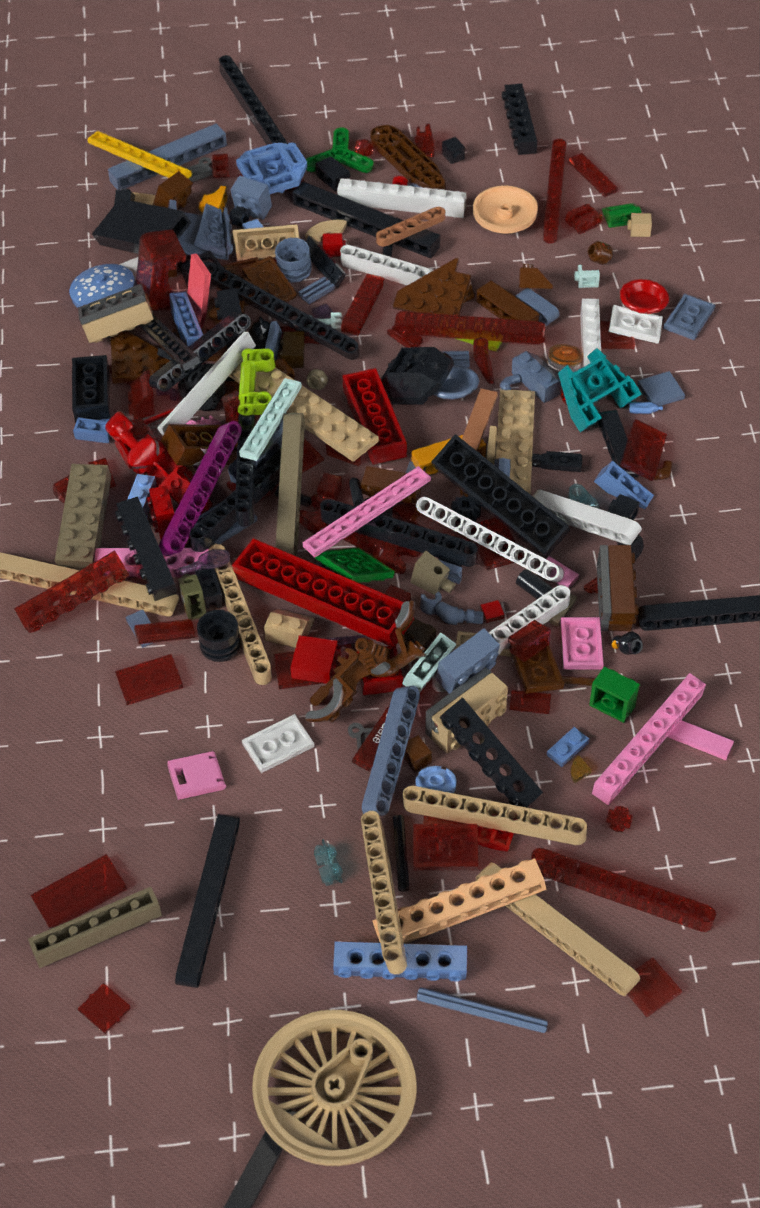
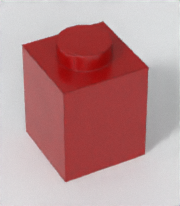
M342 233L323 234V249L331 257H341L340 250L346 245V240H342Z

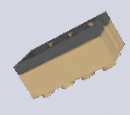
M142 284L78 307L79 320L89 343L100 342L103 338L116 336L124 330L130 331L135 326L140 324L146 325L154 319L151 305Z
M485 667L426 711V734L446 754L458 749L461 745L456 741L455 735L451 730L443 726L440 716L463 697L488 726L495 717L503 715L506 711L508 687ZM459 720L460 725L466 728V723Z

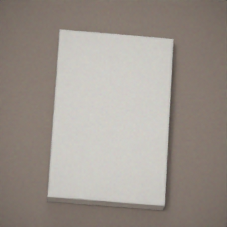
M613 305L609 332L658 344L663 317L654 314L637 313L628 308Z
M295 714L242 740L243 746L261 773L315 747L313 740Z

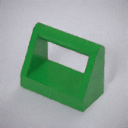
M634 203L602 208V213L609 228L626 226L628 220H631V213L642 212L640 206Z

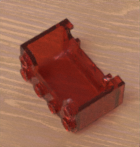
M173 230L147 232L140 238L136 282L137 285L142 284L152 311L170 309L169 293H173L168 282V270H175L176 264L179 261L185 262L186 254Z

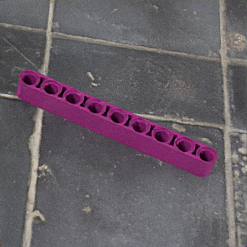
M232 421L218 428L159 543L160 550L164 556H170L183 550L190 536L191 529L194 528L241 435L242 430L238 422Z

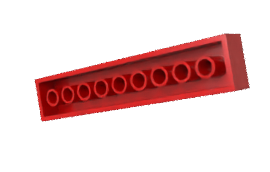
M254 538L232 564L236 578L242 582L392 648L398 643L395 632L397 629L395 620L400 614L401 606L404 603L400 600ZM409 626L402 632L403 635H404V633L406 632V630L409 628Z

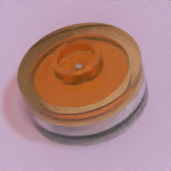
M554 345L549 349L547 365L557 372H560L568 365L574 373L581 369L583 352L572 345Z

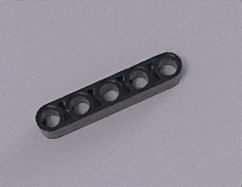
M617 410L598 412L602 417L598 424L611 460L630 476L638 478V465Z

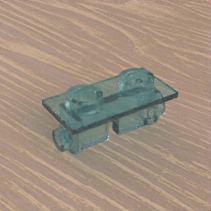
M322 839L323 846L317 845L314 850L317 865L325 864V866L319 868L322 882L326 886L332 885L334 880L343 883L341 877L343 871L335 858L337 851L332 844L330 845Z

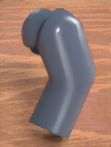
M519 374L504 378L500 383V388L502 390H511L510 385L520 382Z

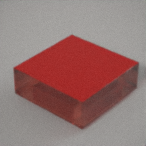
M499 600L480 605V610L483 612L486 623L505 619V614Z

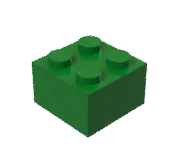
M604 666L592 683L589 706L625 723L636 707L640 684Z

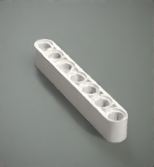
M345 245L340 250L341 264L344 267L404 285H409L433 271L430 268L352 245Z
M537 490L533 495L535 499L567 525L626 545H631L642 530L641 526L634 520L543 490Z

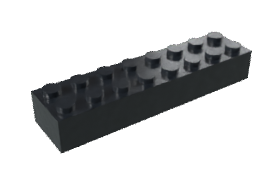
M455 434L431 461L436 470L545 559L570 532L569 525L458 435Z

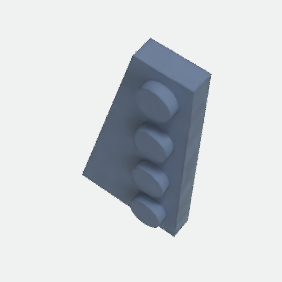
M209 204L205 205L194 245L200 249L225 257L226 249L224 248L225 239H223L224 229L222 228L221 209Z

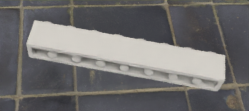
M342 178L338 185L339 196L372 208L422 213L434 207H443L445 209V216L459 218L464 217L466 209V192Z

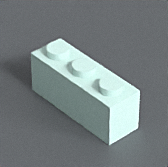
M440 633L424 652L426 656L421 657L407 673L402 684L406 687L416 686L420 693L437 672L439 661L449 655L457 644Z

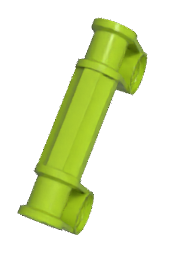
M267 348L244 349L241 353L243 362L240 367L238 398L240 405L238 406V413L245 416L262 415L272 398L268 392H255L256 372H270L275 368L274 353Z

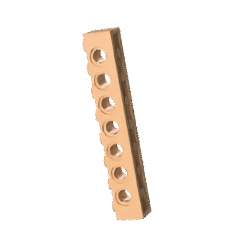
M536 859L524 860L514 867H506L493 875L482 876L475 882L461 884L454 890L443 891L433 898H425L412 906L399 908L398 913L400 924H402L401 931L404 944L546 890L545 880ZM518 878H524L522 882L515 881ZM497 886H504L501 890L495 889ZM478 893H483V894H484V895H483L482 897H480V898H476V897H475V895L478 894ZM457 901H463V904L459 906L454 905ZM437 909H443L441 913H434ZM416 917H423L420 921H413ZM377 919L372 922L380 941Z

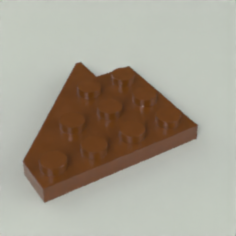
M455 258L398 290L392 307L393 309L430 318L440 319L443 317L458 322L471 275L456 272L459 258Z
M128 331L119 332L118 335L111 337L113 383L149 381L151 375L170 360L157 355V348Z

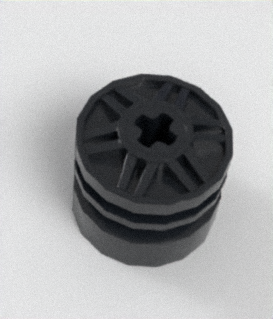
M212 610L201 616L197 623V633L202 655L214 662H224L233 658L240 649V635L236 617L225 610Z

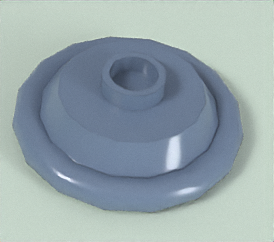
M453 366L443 387L434 395L442 399L451 400L471 395L479 385L478 375L467 367Z

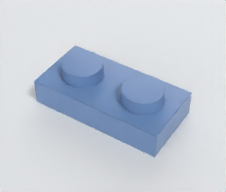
M573 727L547 751V756L560 767H563L589 743V738Z

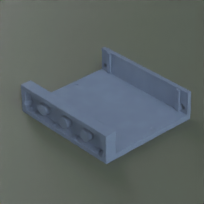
M170 200L168 208L177 210L176 200ZM224 208L222 228L224 229L223 239H225L224 248L226 249L225 257L212 254L216 259L228 260L229 254L233 252V244H231L230 215H228L227 208ZM185 213L191 224L171 248L170 252L186 255L197 253L200 256L208 252L194 245L202 215Z

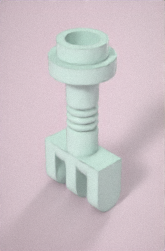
M332 312L331 318L317 319L326 325H331L337 331L343 330V326L340 325L343 324V320L336 319L343 317L341 312Z

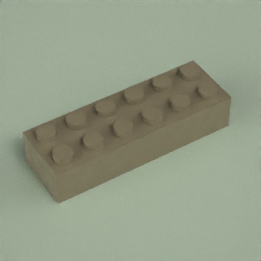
M71 464L55 556L56 565L95 573V549L100 548L111 482L108 465Z

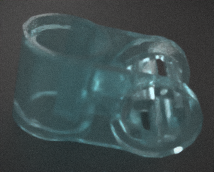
M574 484L570 486L568 499L600 509L596 499L582 485Z

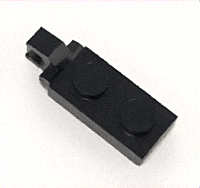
M554 451L532 454V466L549 470L581 472L582 455Z

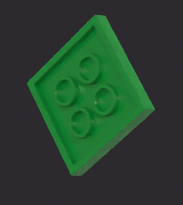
M359 547L326 550L315 557L324 567H328L334 573L355 582L384 581L385 579L393 578L395 573L394 570Z

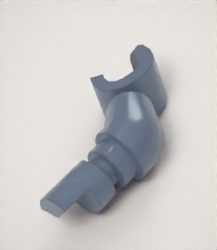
M440 592L436 593L433 600L426 598L425 594H421L420 609L425 614H436L445 623L457 625V623H463V621H466V623L483 624V612L474 611V609L463 611V609H458V607L441 602L442 596Z

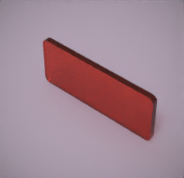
M405 503L393 508L392 513L411 524L473 542V540L420 513L416 505L412 503Z

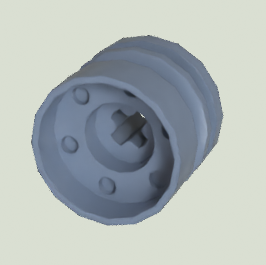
M287 238L278 243L275 248V257L278 267L289 282H300L308 278L312 270L308 244L299 238Z

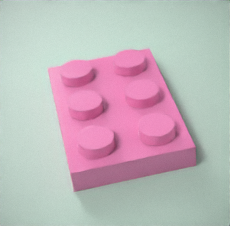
M561 617L563 670H602L603 653L600 617Z

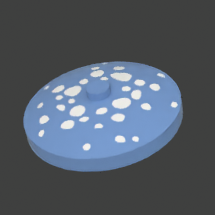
M103 264L89 268L79 274L71 283L69 293L73 304L78 308L134 287L136 282L133 273L128 268L118 264Z

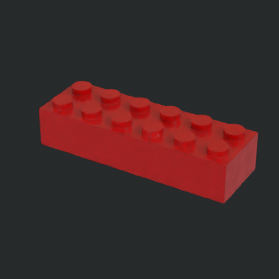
M373 368L342 375L343 391L355 421L379 437V442L367 451L372 465L407 457L406 439L377 369Z

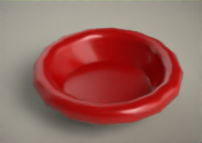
M636 279L622 286L620 300L624 306L634 312L652 314L666 308L669 303V294L657 282L648 279Z

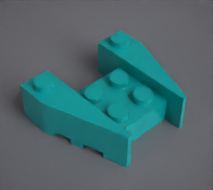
M598 348L587 356L591 362L574 373L567 365L558 373L570 417L579 432L591 427L602 418L593 405L595 402L611 394L621 409L642 395L633 379L628 375H624L616 364L613 365L606 359L607 356Z

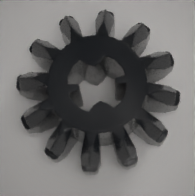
M464 494L461 498L456 496L455 501L451 503V510L474 522H476L477 518H480L481 506L471 497H465Z

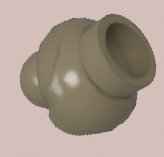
M320 369L311 370L307 375V385L312 389L322 390L329 381L328 376Z

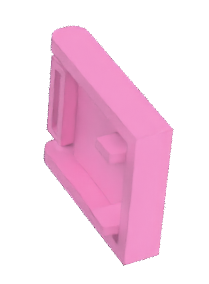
M213 751L168 761L167 767L178 800L226 788L216 754ZM183 770L186 784L179 785L177 776L182 775Z

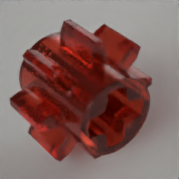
M616 806L614 810L609 809L606 823H610L609 827L613 831L623 832L625 828L630 829L633 815H629L630 811L626 807Z

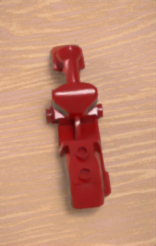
M122 411L115 413L106 423L105 429L116 442L122 441L131 449L126 457L128 464L134 468L133 471L136 474L145 475L147 473L149 476H155L158 487L167 485L169 495L179 505L194 475L184 465L175 464L161 440H157L147 434L138 441L133 437L131 429L134 427V423ZM210 496L201 514L211 508L213 502Z

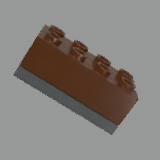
M600 545L597 559V584L601 631H631L632 624H636L638 604L635 603V598H637V587L634 586L636 570L633 569L635 553H631V545Z

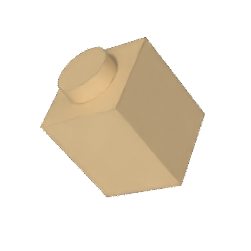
M631 213V220H628L627 230H630L631 237H650L652 227L651 214Z

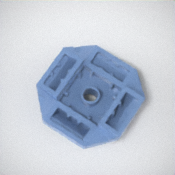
M273 143L245 151L236 160L237 167L243 177L267 184L270 194L276 192L283 194L286 189L299 186L307 169V161L295 143Z

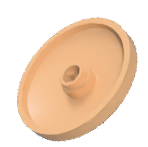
M495 186L486 189L476 197L473 204L475 220L485 229L497 233H515L528 228L536 220L538 212L535 198L529 192L514 186Z

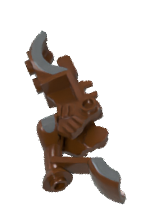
M414 601L404 602L401 606L400 614L395 620L397 627L395 632L402 652L390 659L391 649L375 644L370 639L358 638L355 641V648L359 653L353 649H345L349 654V658L338 657L341 665L334 670L336 674L310 698V703L313 706H319L330 694V689L333 687L334 694L331 702L323 709L309 711L306 714L305 721L335 722L341 715L339 713L343 707L347 708L354 701L352 697L358 693L356 687L363 677L367 675L393 677L399 672V669L408 665L416 658L426 656L423 652L426 648L418 641L414 643L410 640L409 647L407 648L402 633L414 617Z

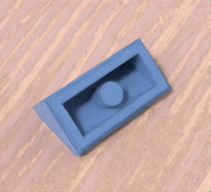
M78 418L73 430L75 439L109 443L110 435L105 429L108 421Z

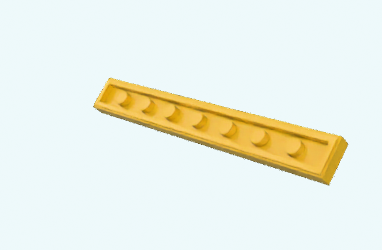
M96 131L87 138L89 144L170 178L178 171L187 178L192 176V171L100 131Z

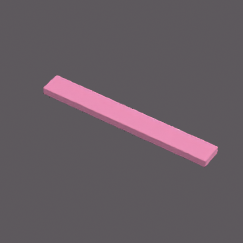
M419 466L302 542L303 547L314 558L430 482L431 477Z

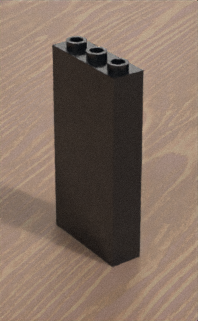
M119 199L93 231L92 235L101 246L164 259L189 227L191 221L184 211Z

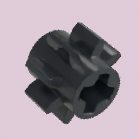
M242 206L233 208L230 212V219L233 220L232 224L242 227L243 223L248 222L249 214L246 213L248 209Z

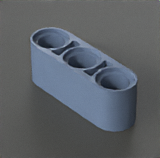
M529 288L524 289L515 296L539 313V323L543 326L549 325L560 316L558 309L553 304Z

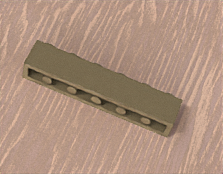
M149 887L28 938V941L40 969L161 917L162 914L153 889Z

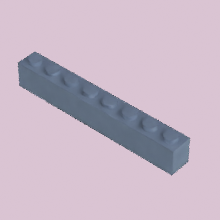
M214 124L151 150L148 153L180 166L227 146L226 133L217 124ZM128 160L108 168L109 180L117 190L128 188L159 175Z

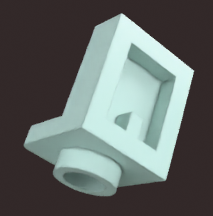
M578 265V271L574 273L575 281H578V288L599 286V270L582 271V265Z

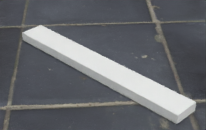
M243 332L157 427L162 436L169 424H186L243 361L242 351L244 349H253L256 346L248 332Z

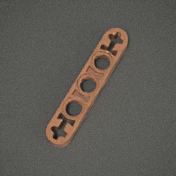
M443 207L431 208L377 232V245L382 247L388 246L445 220V209Z

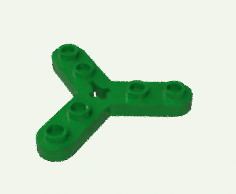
M340 127L334 130L331 150L306 158V170L315 172L317 162L332 156L343 165L363 173H369L374 169V161L348 150L349 130Z

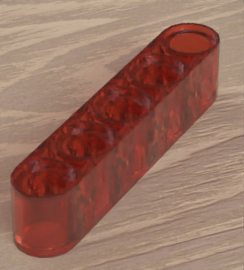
M366 274L342 321V333L359 336L382 291L384 277Z

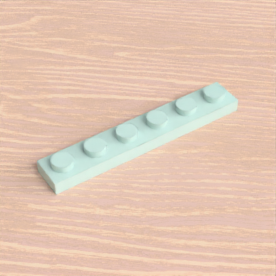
M284 378L239 451L240 457L258 460L282 421L284 414H286L302 388L301 382Z

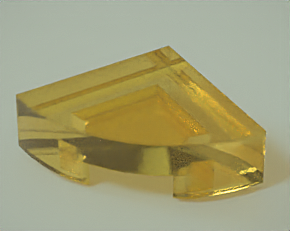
M580 756L574 759L570 773L573 782L576 783L591 774L590 767Z

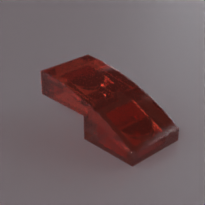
M228 153L212 154L213 177H229Z

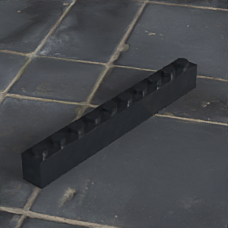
M302 182L292 192L293 205L331 220L347 221V226L376 237L377 232L404 221L306 182ZM425 229L393 244L431 259L440 248V234Z

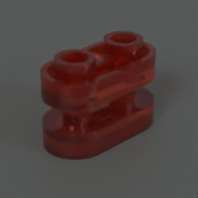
M584 204L569 211L566 214L565 222L570 227H573L578 234H582L597 227L603 217L590 204Z

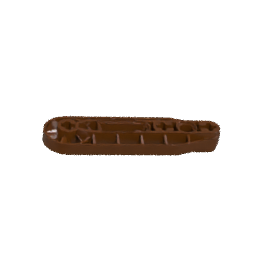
M379 125L371 130V145L411 184H417L422 188L446 190L445 179L438 166L398 128L392 125Z

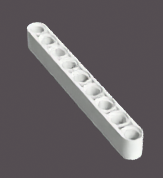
M422 497L417 501V510L431 519L547 580L559 582L563 579V569L551 561L430 498ZM429 502L430 507L425 511V504ZM445 510L444 518L440 519V513ZM460 518L461 523L458 527H456L455 522L457 519ZM476 527V533L471 535V529ZM492 535V541L487 544V537ZM508 543L507 551L503 552L502 546ZM523 551L524 558L518 560V554ZM540 560V567L535 569V561ZM556 568L557 574L551 578L550 571Z
M563 585L555 587L488 632L500 644L498 653L501 654L504 649L509 648L510 643H517L566 609L570 602L569 588ZM435 673L432 677L433 689L437 692L446 691L435 679Z

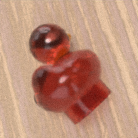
M359 139L355 142L354 152L366 157L373 154L374 147L369 140Z

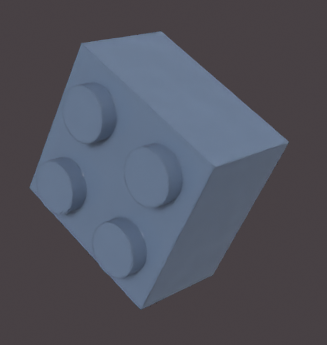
M239 176L230 189L235 208L236 206H242L248 209L246 213L250 216L264 220L272 207L268 185Z

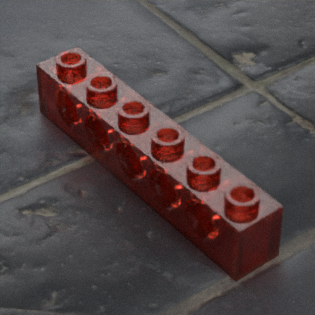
M114 550L19 605L14 610L25 629L29 633L36 632L48 622L56 621L62 614L73 611L79 604L90 601L98 593L107 591L110 586L123 582L129 576V573ZM110 571L108 576H103L105 572ZM94 581L92 585L86 586L88 582ZM77 591L75 595L70 596L71 592ZM60 600L58 605L53 606L55 601ZM43 610L40 615L36 616L38 611Z

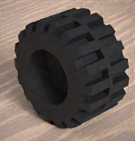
M200 365L179 381L177 387L181 398H185L211 369L210 367ZM225 381L199 410L212 411V409L216 408L226 392Z

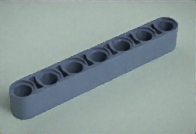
M416 686L397 688L393 692L362 802L363 814L368 811H376L379 816H383L389 811L420 699V693Z

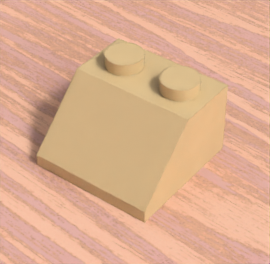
M276 609L270 612L264 626L266 641L296 648L299 635H309L315 618Z

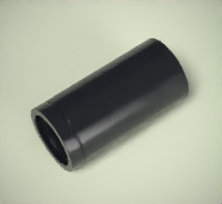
M528 569L523 570L516 579V585L535 599H539L554 589Z

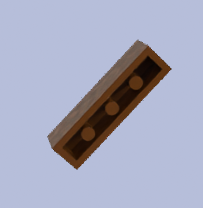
M492 280L477 289L476 302L522 335H527L539 326V313L536 310L530 308Z

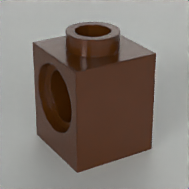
M417 735L414 738L408 739L403 758L411 769L417 772L432 763V752L420 736Z

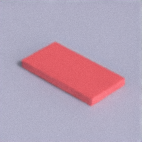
M196 253L191 254L187 295L200 328H203L207 314L211 273Z

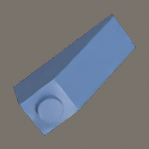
M611 461L601 469L594 480L608 494L618 497L619 494L640 502L639 507L643 509L647 508L654 496L614 461Z

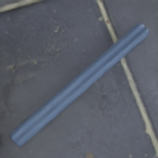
M422 987L419 988L417 993L418 1001L545 1033L547 1030L548 1021L542 1018Z

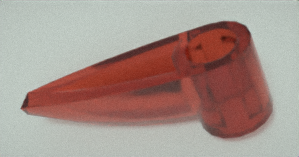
M479 337L473 342V357L488 384H493V368L488 353L489 342L486 338Z

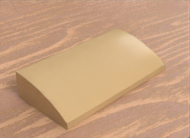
M285 225L233 230L232 238L237 262L258 257L259 260L269 256L273 259L276 258L275 248L279 242L287 238H299L298 226Z

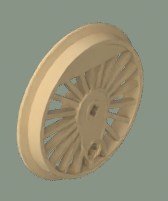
M322 1010L303 1015L289 1022L268 1041L255 1066L252 1086L253 1100L257 1115L264 1129L285 1151L314 1164L326 1166L350 1165L379 1154L388 1148L403 1132L415 1105L416 1075L406 1048L398 1037L383 1024L366 1015L352 1011ZM332 1032V1059L328 1062L318 1036L319 1033ZM337 1032L350 1033L347 1047L337 1054ZM356 1035L359 1036V1037L364 1038V1039H357V1040H355ZM312 1036L322 1063L321 1068L300 1040ZM294 1045L316 1073L307 1069L285 1052ZM376 1045L384 1053L372 1060L373 1046ZM364 1052L366 1055L358 1056L356 1053ZM388 1058L395 1067L394 1069L366 1077L369 1071ZM281 1059L309 1079L276 1070L274 1067L278 1060ZM271 1076L308 1088H268V1083ZM395 1076L399 1077L401 1086L363 1087ZM308 1095L279 1105L274 1104L268 1098V1096ZM362 1095H401L399 1106ZM310 1103L293 1116L286 1112V1110ZM361 1104L391 1112L395 1115L391 1122L387 1123ZM316 1109L306 1124L299 1121ZM353 1109L384 1130L374 1137ZM323 1112L324 1115L316 1133L310 1128ZM346 1112L369 1142L360 1146L356 1145L345 1114ZM329 1115H332V1143L322 1137ZM337 1115H340L351 1147L350 1149L341 1150L337 1147Z

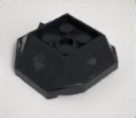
M404 347L400 349L396 358L388 363V368L381 381L392 405H423L428 400V397L434 395L443 387L455 363L446 352H441L436 347Z

